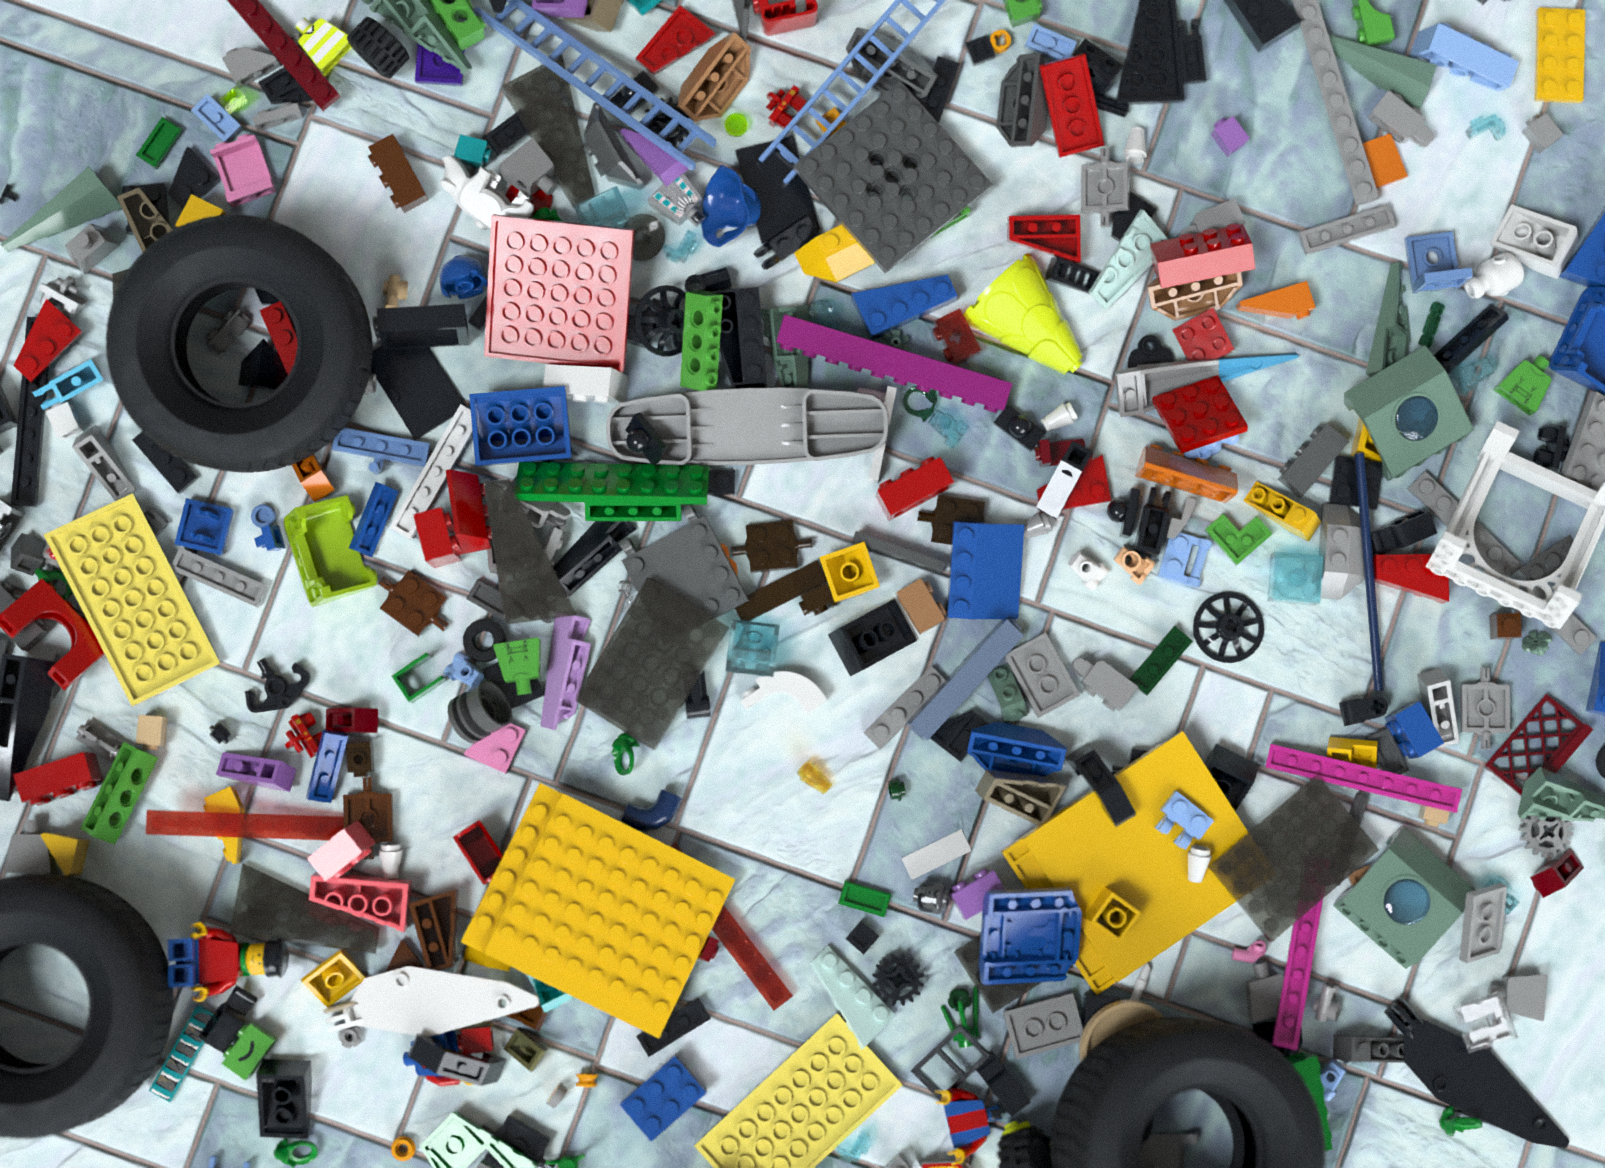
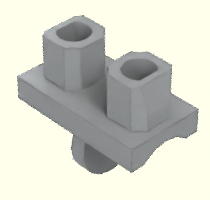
M68 276L65 280L58 277L55 283L49 281L47 284L41 283L39 290L43 292L40 303L43 305L46 298L54 306L57 301L62 302L63 306L60 312L68 319L74 318L79 309L86 307L88 301L77 295L80 289L74 286L75 278Z

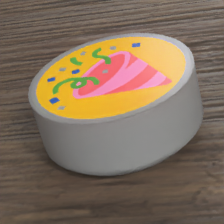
M559 1083L549 1096L546 1104L556 1108L565 1096L567 1087Z

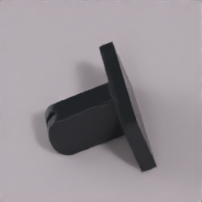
M8 183L0 197L1 205L5 198L14 202L18 198L8 193L11 187Z

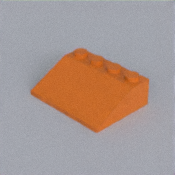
M1153 444L1142 449L1135 477L1222 503H1227L1238 493L1237 473L1231 472L1232 468L1228 466L1218 465V467L1208 465L1209 461L1200 458L1195 459V461L1187 459L1184 453L1181 454V452L1172 451V454L1163 451V447Z

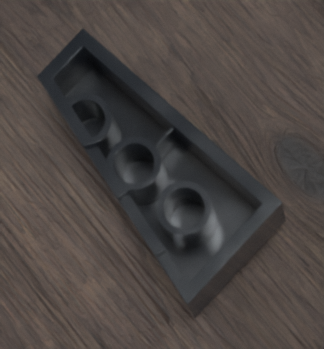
M1223 0L1258 53L1296 30L1302 22L1281 0Z

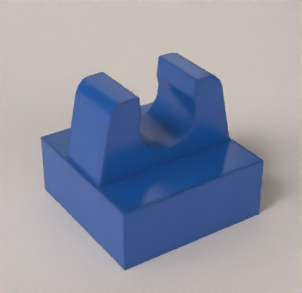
M276 525L262 527L263 535L254 538L257 548H267V551H280L286 548L280 527Z

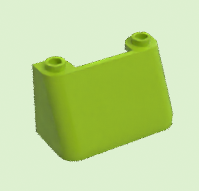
M348 495L296 507L284 518L285 532L307 600L312 607L374 588L377 585L375 569H371L369 565L364 566L360 553L349 548L354 536L350 521L353 519L356 511Z

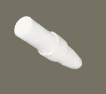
M1148 962L1143 965L1139 977L1136 978L1130 1000L1140 1001L1143 990L1145 991L1151 972Z

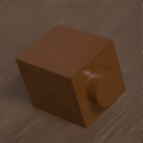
M1502 613L1489 616L1490 640L1517 639L1522 637L1521 613Z

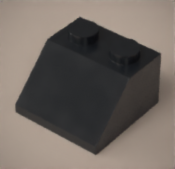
M1215 744L1204 764L1234 811H1236L1255 782L1259 764Z

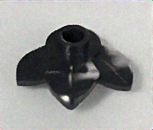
M1146 335L1139 340L1137 349L1129 354L1127 365L1128 368H1134L1137 365L1169 363L1174 362V357L1170 349L1161 346V342L1157 337ZM1146 343H1150L1152 345V351L1146 350Z

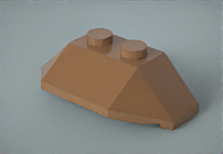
M735 32L730 33L710 47L681 85L677 107L695 122L722 117L749 80V54H751V47Z
M1241 272L1162 289L1158 279L1155 278L1147 285L1151 309L1177 321L1200 315L1213 307L1215 310L1221 309L1234 293L1243 286Z

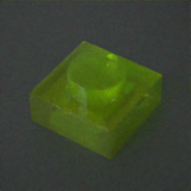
M237 85L218 99L229 115L242 109L248 101Z

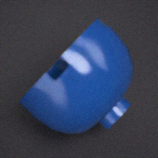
M458 255L443 265L439 275L442 294L447 298H451V295H458V299L473 298L484 292V286H488L487 276L482 264L476 259L464 255Z

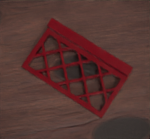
M1546 694L1484 767L1521 796L1523 789L1514 783L1513 774L1527 773L1528 779L1531 773L1537 770L1530 769L1529 756L1542 755V768L1556 774L1594 729L1588 724H1583ZM1545 702L1554 708L1555 717L1542 718L1541 707ZM1537 713L1538 718L1532 719V717ZM1559 720H1570L1576 725V728L1571 733H1561ZM1542 721H1556L1557 734L1544 735ZM1528 722H1538L1540 735L1526 736V724ZM1522 730L1523 736H1517ZM1558 737V749L1556 751H1545L1544 738ZM1561 737H1567L1562 743ZM1540 738L1542 752L1528 753L1527 739ZM1513 740H1523L1525 753L1511 754L1510 743ZM1507 748V754H1502V752ZM1552 754V756L1548 760H1546V755ZM1525 756L1526 770H1513L1511 757ZM1497 758H1508L1509 771H1499L1492 764ZM1505 774H1510V779Z

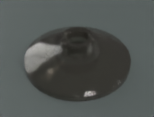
M638 214L625 223L623 228L635 229L633 259L638 261L650 260L661 251L665 242V231L662 223L656 217L649 214ZM642 232V238L637 240L638 233Z

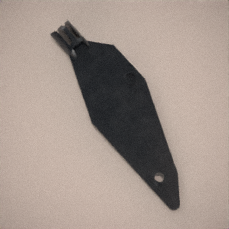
M1401 996L1397 999L1401 1007L1393 1002L1390 1005L1393 1012L1389 1009L1384 1011L1387 1017L1403 1034L1404 1063L1436 1099L1531 1143L1559 1148L1568 1147L1569 1139L1490 1050L1481 1046L1470 1048L1473 1047L1471 1041L1420 1018ZM1538 1120H1541L1542 1122L1540 1128H1537L1536 1126Z

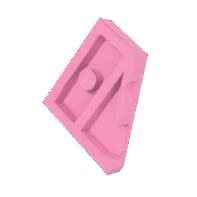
M510 723L473 744L464 752V755L506 774L526 730Z

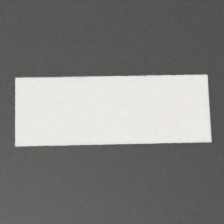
M961 829L901 859L911 880L972 850Z

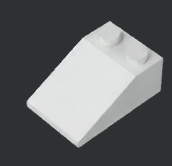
M1511 204L1494 234L1490 246L1503 253L1508 252L1515 255L1522 264L1536 272L1558 279L1579 242V236L1576 226Z

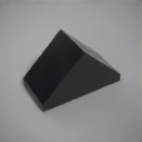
M1083 994V1030L1092 1016L1101 1008L1122 999L1118 996Z

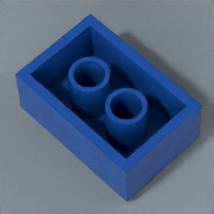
M675 1054L621 1101L619 1105L652 1142L707 1093V1090Z

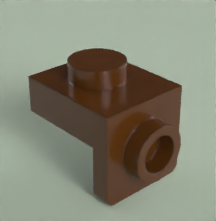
M538 1003L536 1007L506 1016L534 1030L540 1031L549 1011L545 1013L540 1003Z

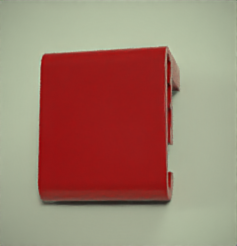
M751 0L754 14L759 13L762 31L766 36L810 28L817 23L818 4L815 0H805V11L796 13L795 0L770 5L768 0Z

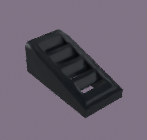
M1055 256L1050 260L1045 280L1090 294L1089 290L1096 281L1099 272ZM1061 265L1059 274H1058V276H1057V272H1058L1059 266ZM1067 268H1070L1068 278L1065 279ZM1079 271L1080 273H1079L1077 282L1075 283V282H1073V281H1074L1076 272ZM1085 274H1088L1086 286H1083Z

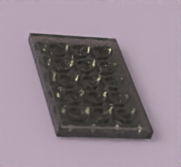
M647 577L576 695L575 701L652 750H656L730 627Z
M1315 775L1208 867L1268 941L1273 942L1378 852L1379 848L1318 775Z

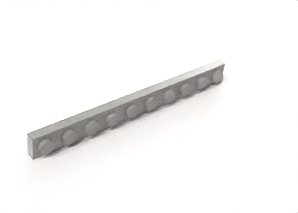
M1292 0L1297 16L1302 20L1300 24L1356 206L1380 199L1318 0Z
M1424 471L1407 489L1440 522L1448 527L1459 503ZM1475 520L1474 541L1483 560L1493 570L1505 577L1521 568L1523 565ZM1541 587L1533 589L1535 597L1546 600V594ZM1572 613L1560 629L1551 628L1577 655H1581L1597 639Z

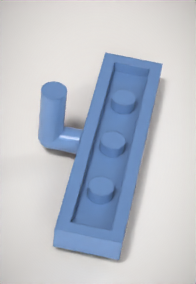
M343 428L334 438L332 450L374 458V462L369 464V470L373 474L379 475L382 471L384 460L425 467L431 444Z

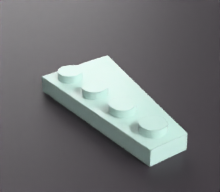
M1140 209L1089 290V293L1102 309L1107 310L1153 264L1150 243L1168 240L1145 210Z
M827 946L816 956L810 965L824 989L828 990L834 1000L833 1004L837 1010H840L846 1020L847 1027L850 1032L854 1033L858 1040L857 1043L862 1050L888 1024L895 1014Z

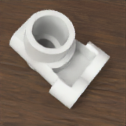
M1081 552L1074 554L1068 562L1071 570L1083 580L1082 584L1090 591L1096 589L1100 580L1109 572V569L1101 562L1096 563Z

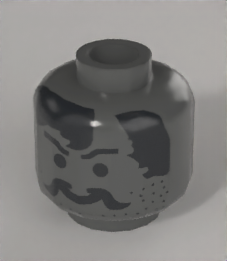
M923 881L920 887L914 890L913 902H917L918 909L921 912L940 914L943 909L948 907L950 891L946 890V886L943 883Z

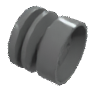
M485 680L450 700L448 716L456 733L468 743L475 744L491 735V733L510 724L512 709L505 693L499 686Z

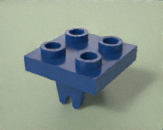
M186 498L174 544L223 556L234 510Z

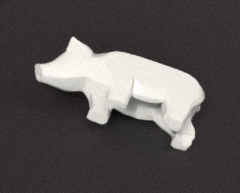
M453 155L441 158L445 164L444 179L441 180L442 188L450 193L464 212L475 219L474 224L479 228L491 231V215L493 214L529 218L533 214L534 205L530 202V196L519 190L518 197L510 203L503 193L496 190L502 176L494 170L488 171L481 166L478 173L472 177L469 175L466 167Z

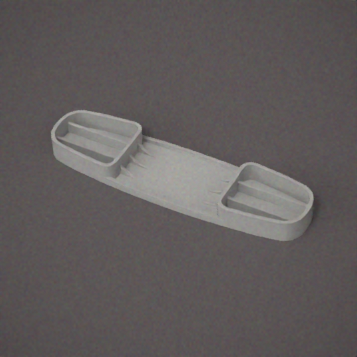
M735 388L651 396L619 403L612 408L606 422L607 442L614 455L623 460L650 463L643 452H633L626 444L628 435L626 428L634 414L641 412L667 446L660 461L656 464L755 465L851 457L876 451L884 444L889 432V414L887 406L881 398L874 394L817 388Z

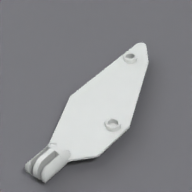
M406 966L365 978L350 1002L323 1009V1013L327 1014L343 1009V1014L325 1019L326 1024L341 1019L346 1021L345 1024L328 1028L329 1033L352 1026H362L410 1035L421 1034L430 1037L536 1007L539 999L536 995L508 982ZM502 999L506 1000V1007L502 1005Z

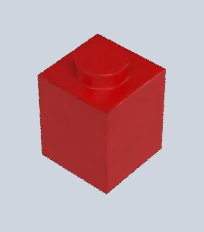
M492 1025L461 1029V1034L457 1035L458 1049H462L464 1054L493 1051Z

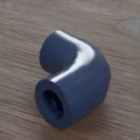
M661 789L655 803L650 807L644 808L629 802L620 822L643 832L659 829L671 821L678 811L683 798Z

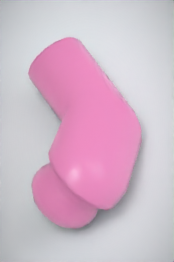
M1257 940L1246 950L1233 948L1231 959L1255 963L1266 953V943L1262 940Z

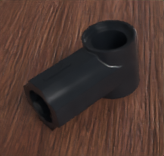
M727 268L689 276L685 281L684 291H691L689 286L692 283L699 284L702 288L701 290L708 292L732 288Z
M705 670L684 672L687 719L711 717L709 695H707Z

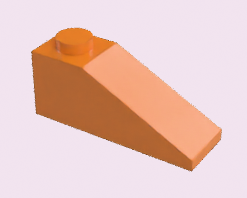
M1307 281L1239 301L1236 305L1238 311L1287 319L1296 317L1297 320L1311 316L1310 312L1316 308Z

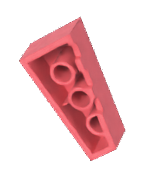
M315 872L311 876L309 900L405 932L409 923L412 880L344 874L336 880L331 877L325 881L318 872Z

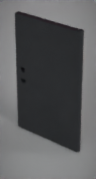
M794 136L785 137L781 144L800 160ZM773 141L735 150L744 184L754 189L760 199V218L755 224L761 245L768 242L769 238L805 214L810 218L816 230H820L808 186L797 174L788 185L783 181L793 170L795 163L792 162L791 164L785 159L777 147L763 163L759 160V157Z
M381 345L372 351L371 371L373 374H376V379L415 441L453 418L460 404L467 407L430 348L383 350Z

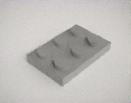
M1046 632L1008 652L1004 657L1037 718L1080 696Z
M1498 883L1467 893L1459 960L1469 963L1500 953L1507 894L1506 885Z
M1073 993L1003 1011L1015 1059L1080 1042L1083 1027Z

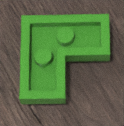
M1222 514L1204 530L1235 566L1272 535L1270 530L1257 516L1238 531L1228 518Z

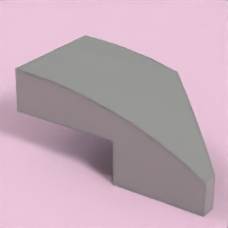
M1187 497L1183 502L1179 519L1171 518L1169 520L1167 538L1174 539L1184 528L1194 509L1195 499Z

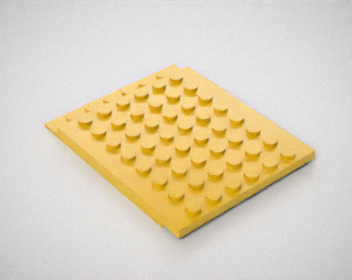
M1183 731L1163 744L1159 743L1114 774V777L1120 783L1134 808L1136 816L1115 827L1103 811L1101 801L1091 789L1001 850V853L1025 889L1069 887L1072 890L1076 903L1082 912L1079 954L1075 965L1096 996L1136 971L1276 875ZM1173 791L1180 793L1214 820L1200 840L1192 837V841L1186 850L1173 843L1183 831V828L1176 822H1174L1172 829L1167 835L1154 828L1165 815L1160 809ZM1192 845L1208 847L1212 855L1201 883L1188 880V851ZM1104 887L1141 913L1120 943L1084 917Z
M539 783L461 942L659 1038L735 879L588 805Z

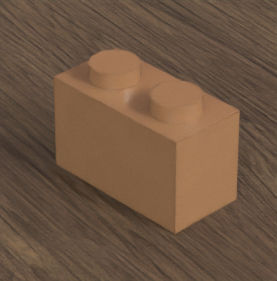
M921 578L895 594L919 635L942 623L945 620L943 615L946 614L940 602L936 603L931 596L934 594V591L929 582H923Z

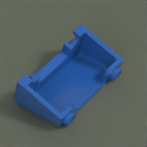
M1592 286L1585 289L1579 297L1550 358L1549 367L1557 374L1604 396L1605 287Z

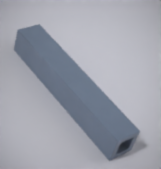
M1011 619L1000 620L906 722V725L922 740H929L1024 636L1020 632V626Z

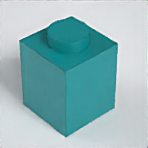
M460 134L454 157L462 164L480 168L481 166L484 167L485 163L490 162L492 150L489 149L490 146L487 141Z

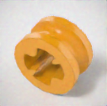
M996 30L992 33L990 42L994 52L1004 53L1009 49L1011 37L1007 31ZM1001 36L1004 38L1006 45L1003 46L1001 44L999 47L996 45L995 38L999 39Z
M576 1073V1077L579 1079L576 1082V1086L597 1087L595 1078L598 1077V1074Z

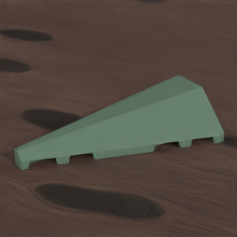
M375 0L369 7L372 12L379 13L386 18L385 21L402 29L404 34L421 46L441 56L443 61L451 63L460 69L462 74H466L473 68L428 0Z
M1329 35L1336 57L1342 58L1351 65L1352 69L1379 89L1382 88L1386 92L1391 91L1392 93L1399 94L1408 106L1420 110L1430 88L1437 65Z
M88 166L0 245L7 252H11L12 249L32 244L33 241L80 226L86 221L104 217L103 215L113 211H120L122 207L112 192Z
M1400 262L1390 264L1366 374L1369 377L1408 355V343L1411 342L1408 309L1407 306H1403L1402 293L1406 292L1405 285H1401L1400 281L1401 270L1403 269V264Z
M809 305L761 309V318L765 327L763 334L769 338L773 349L770 354L781 385L786 388H808V356L802 355L803 350L794 348L792 352L779 348L780 343L776 342L783 314L809 321Z
M1539 767L1524 782L1517 814L1521 819H1526L1527 816H1537L1539 820H1545L1547 816L1558 817L1563 821L1594 822L1595 818L1605 819V797Z

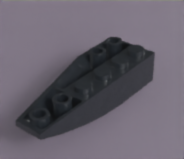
M759 287L711 291L723 295L719 351L732 389L767 388Z
M5 653L2 655L0 666V800H11L16 789L13 774L23 772L48 716L55 681L47 673L57 663L56 661Z

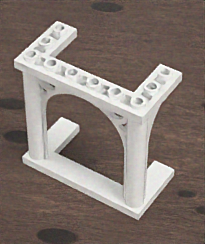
M1497 421L1477 457L1479 461L1446 531L1433 551L1426 567L1431 569L1436 575H1444L1460 586H1468L1474 589L1479 595L1489 596L1498 600L1503 606L1513 607L1527 617L1539 619L1548 627L1560 629L1582 598L1583 594L1576 592V589L1605 526V480L1598 491H1595L1509 452L1519 430ZM1499 469L1588 509L1563 564L1547 577L1532 581H1521L1505 577L1493 570L1483 560L1477 550L1474 541L1475 520ZM1468 554L1473 556L1475 561L1470 565H1466L1458 560L1459 557ZM1476 567L1482 568V569L1484 570V573L1481 572V571H1479V570H1477V569H1475V568H1476ZM1553 582L1555 583V585L1552 588H1550V586L1547 583ZM1536 586L1541 587L1546 594V600L1535 597L1533 588ZM1522 587L1527 589V593L1520 590L1519 588Z

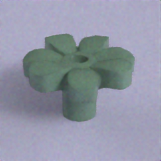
M894 330L892 336L889 333L883 335V340L886 341L882 342L883 344L906 351L910 350V347L906 345L909 342L908 336L903 335L900 337L901 332L899 330Z
M1536 630L1530 631V637H1524L1521 647L1525 653L1530 651L1531 654H1536L1537 656L1544 655L1549 649L1548 643L1552 642L1551 635L1546 631H1540L1538 634Z

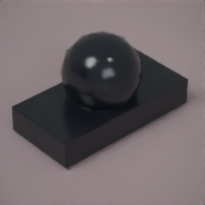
M644 70L633 79L652 94L659 90V87ZM624 85L609 101L621 109L633 97L635 92ZM641 98L627 114L631 115L647 100Z
M1008 404L993 422L996 427L1030 452L1045 434V431L1032 423L1028 417L1020 414Z
M641 412L634 414L626 428L628 433L626 444L630 450L639 453L643 452L651 464H656L660 461L667 446Z
M1131 488L1126 502L1121 499H1115L1108 504V517L1114 522H1122L1119 537L1128 538L1132 535L1140 489Z

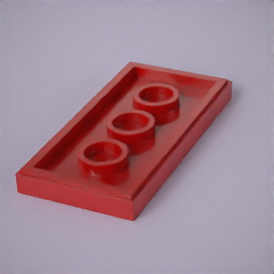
M1082 53L1038 65L1058 157L1061 158L1105 146L1086 54Z

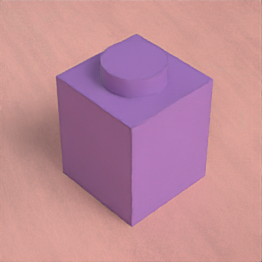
M1234 116L1228 120L1224 117L1213 125L1215 129L1211 136L1226 157L1243 147L1250 139Z

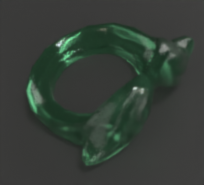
M916 386L911 387L904 395V408L907 413L922 419V422H925L934 412V406L938 400L937 390L932 389L928 393L915 389ZM914 392H920L932 403L931 408H926V410L915 411L909 407L908 397Z

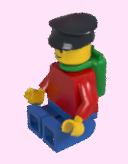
M196 922L190 925V927L197 928L198 934H190L191 938L168 939V961H176V964L168 965V988L191 987L190 990L192 991L199 990V994L196 997H191V999L197 1002L203 1001L208 996L224 993L236 984L239 977L252 974L266 975L268 978L276 976L282 978L288 968L289 951L286 942L282 938L277 941L268 940L266 943L251 944L249 942H237L236 937L223 928L204 926L203 923Z

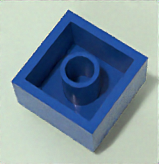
M1420 701L1409 703L1385 717L1387 721L1385 723L1386 728L1392 736L1395 735L1399 742L1397 746L1404 757L1407 756L1408 759L1420 758L1444 744Z

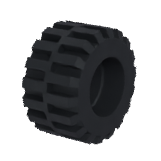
M366 16L347 36L348 43L370 67L385 78L391 79L410 59L404 46L373 18Z

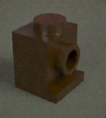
M827 583L801 595L802 601L798 603L804 616L811 613L817 616L828 610L826 606L831 605L832 608L837 606Z
M347 743L348 773H353L354 777H368V772H374L373 743ZM358 755L363 757L361 764L355 762V758Z

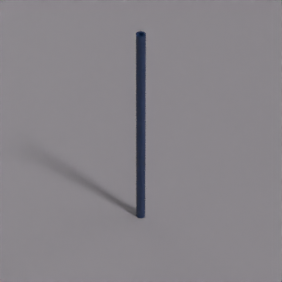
M1355 453L1374 691H1384L1364 453Z

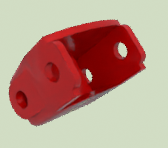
M478 820L453 836V839L482 884L485 885L491 881L503 855L481 821Z

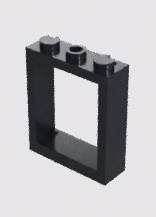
M465 304L378 308L377 316H373V327L377 343L382 344L383 350L469 345Z

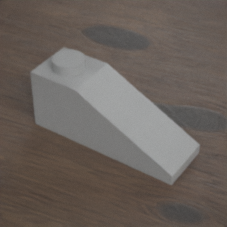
M96 425L75 438L72 448L115 501L128 496L136 490L134 483L111 444Z
M1440 668L1417 674L1424 709L1444 741V744L1437 747V749L1460 743L1450 679Z

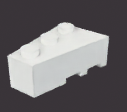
M546 364L543 388L565 386L566 398L572 399L575 402L594 401L603 404H619L627 400L629 377L609 367Z

